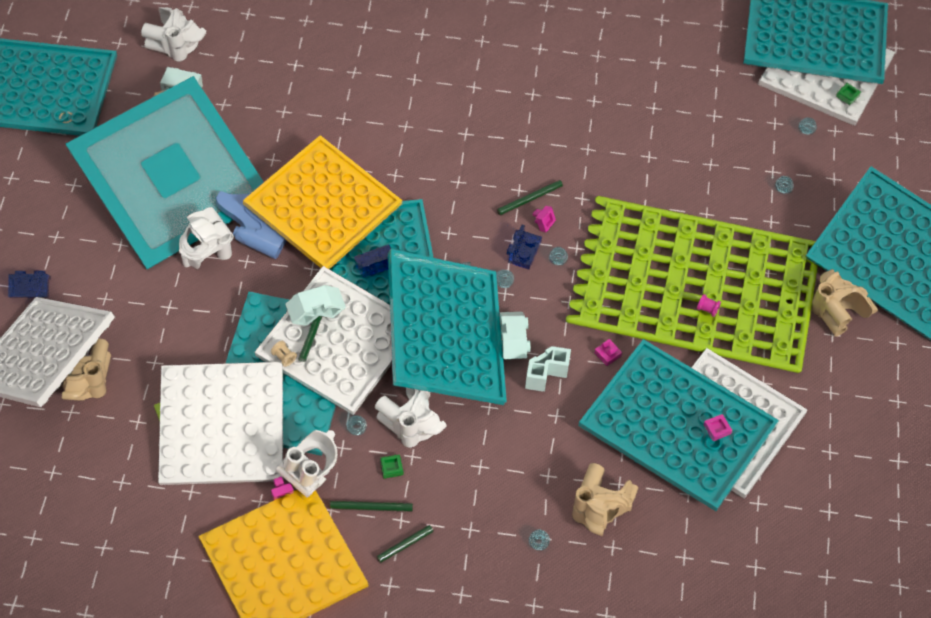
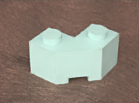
M328 285L297 293L286 303L292 324L303 326L309 325L318 316L334 318L346 308L339 288Z
M500 312L503 359L527 358V352H530V340H527L526 336L528 317H525L523 312Z
M551 346L545 350V353L530 359L525 389L545 392L547 375L567 378L571 349Z

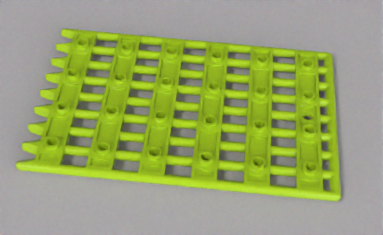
M602 196L595 198V202L606 207V209L592 211L591 216L601 221L602 224H591L588 226V231L599 236V239H586L584 245L595 251V254L581 255L580 260L592 266V268L577 270V276L588 281V284H576L573 286V291L583 296L584 299L570 301L569 306L581 314L568 315L566 317L567 323L704 352L707 348L717 355L795 373L802 371L818 265L807 259L806 254L808 247L812 248L816 241ZM625 209L643 212L642 219L623 216ZM661 216L679 220L678 227L660 224ZM621 224L640 227L638 234L620 231ZM697 225L715 227L714 235L697 232ZM658 231L675 234V242L657 239ZM734 232L752 235L751 243L733 239ZM618 238L636 241L635 249L617 246ZM694 239L713 242L712 249L693 246ZM771 239L789 243L788 251L770 247ZM659 246L673 249L672 257L654 254V247ZM731 246L749 250L748 258L730 254ZM619 253L633 256L632 263L627 264L613 261L614 254ZM691 254L710 257L709 264L690 261ZM768 254L786 258L785 265L767 262ZM651 260L670 264L669 271L651 269ZM728 262L747 265L746 272L727 269ZM806 262L811 263L810 271L804 270ZM611 268L629 271L628 279L609 276ZM688 269L707 272L706 279L688 277ZM766 269L784 273L783 281L765 277ZM648 276L667 279L665 287L647 284ZM726 276L744 280L743 288L724 284ZM803 277L808 278L807 286L802 285ZM685 283L704 287L703 294H706L708 298L716 302L721 301L720 307L737 310V319L719 315V310L716 316L712 317L710 313L703 310L697 311L681 307L682 299L699 302L702 295L684 292ZM607 284L625 286V294L606 291ZM763 284L781 288L780 296L762 292ZM644 292L662 294V303L643 299ZM723 292L741 295L740 303L721 300ZM801 292L806 293L805 301L800 300ZM604 298L623 302L621 310L603 307ZM760 300L779 303L778 311L759 308ZM786 300H791L792 304H788ZM641 306L660 310L659 318L640 315ZM798 308L804 309L802 317L797 316ZM600 314L618 317V325L599 322ZM679 314L698 318L697 325L691 326L678 323ZM758 315L776 319L775 327L758 324ZM638 322L657 326L656 333L652 334L636 330ZM717 323L736 326L734 335L716 331ZM796 323L801 324L800 332H795ZM676 330L695 334L693 342L675 339ZM755 331L773 334L772 343L754 339ZM714 338L733 342L731 351L713 347ZM793 339L799 340L798 348L792 347ZM752 347L771 350L770 359L751 355ZM791 355L796 356L795 364H790Z

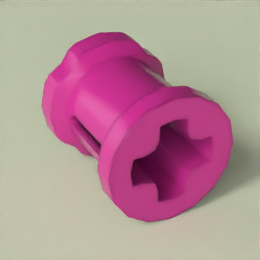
M703 294L698 303L697 310L706 311L712 317H715L720 308L721 301L716 302L708 298L706 294Z

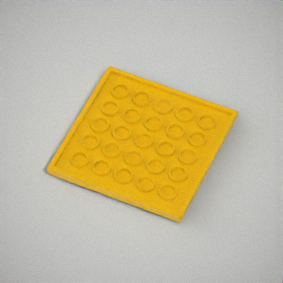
M320 135L243 200V205L320 268L324 266L330 269L402 205V200Z
M295 490L290 495H284L199 536V540L240 618H306L368 587L365 576L316 490L307 498L300 491Z

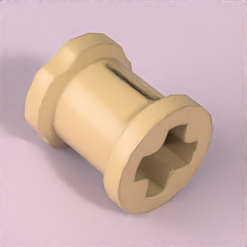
M283 340L276 343L271 349V354L277 356L282 361L284 367L291 365L297 357V354L292 352Z

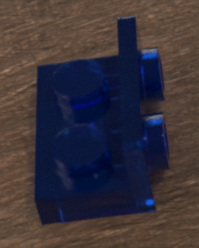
M521 225L520 229L515 231L513 236L514 243L513 245L509 244L506 254L509 255L508 263L530 270L542 242V237L526 232L525 225Z
M389 244L354 256V262L362 278L389 270L388 252L391 249Z
M15 271L14 274H9L8 297L49 298V280H51V276L46 274V271H34V274H26V271Z

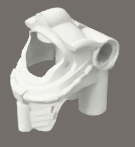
M159 7L158 10L164 26L160 27L149 23L143 25L142 36L146 37L145 48L166 53L175 61H182L197 47L198 41L203 39L206 30L204 28L200 29L193 20L187 21L182 11L178 8L172 10V8Z
M209 207L187 216L190 223L179 240V252L181 253L184 267L192 266L195 269H199L201 262L217 252L218 258L222 260H227L231 257L230 242L234 235L214 208ZM191 232L201 241V244L194 248H191L187 242Z
M406 388L409 401L405 405L399 407L389 398L383 396L376 403L375 409L379 411L377 420L397 434V437L401 439L404 446L411 448L420 441L439 434L447 425L444 421H440L439 416L434 411L429 409L430 392Z
M319 430L313 431L297 447L290 448L285 459L276 468V471L289 483H292L306 498L325 482L324 476L329 473L337 461V447L333 440L335 436L334 431L330 430L327 433ZM314 448L321 450L326 457L324 470L322 471L319 465L308 459L304 453Z

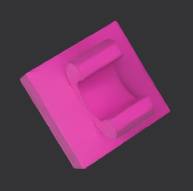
M545 206L542 211L536 209L532 214L536 217L534 222L538 224L542 232H547L556 221L553 209L550 206Z
M610 339L597 347L594 352L606 366L622 356V351Z
M723 414L704 422V427L713 441L732 433V429Z
M282 477L273 479L275 486L271 490L273 501L293 493L294 490L291 483L284 485Z

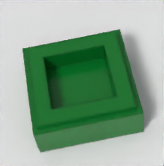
M846 83L837 92L836 97L851 105L861 95L862 91Z
M400 454L380 458L384 479L404 475Z

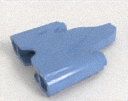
M220 191L216 197L217 207L240 225V227L236 226L233 235L235 240L273 259H277L287 240L243 205V200L249 194L233 195Z

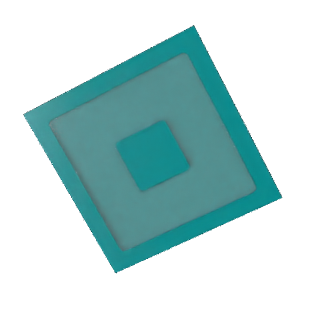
M194 76L65 144L147 270L179 252V240L190 223L187 218L190 214L212 207L225 224L233 221L216 205V197L220 191L233 195H250L264 183ZM192 232L187 238L189 246L199 240Z

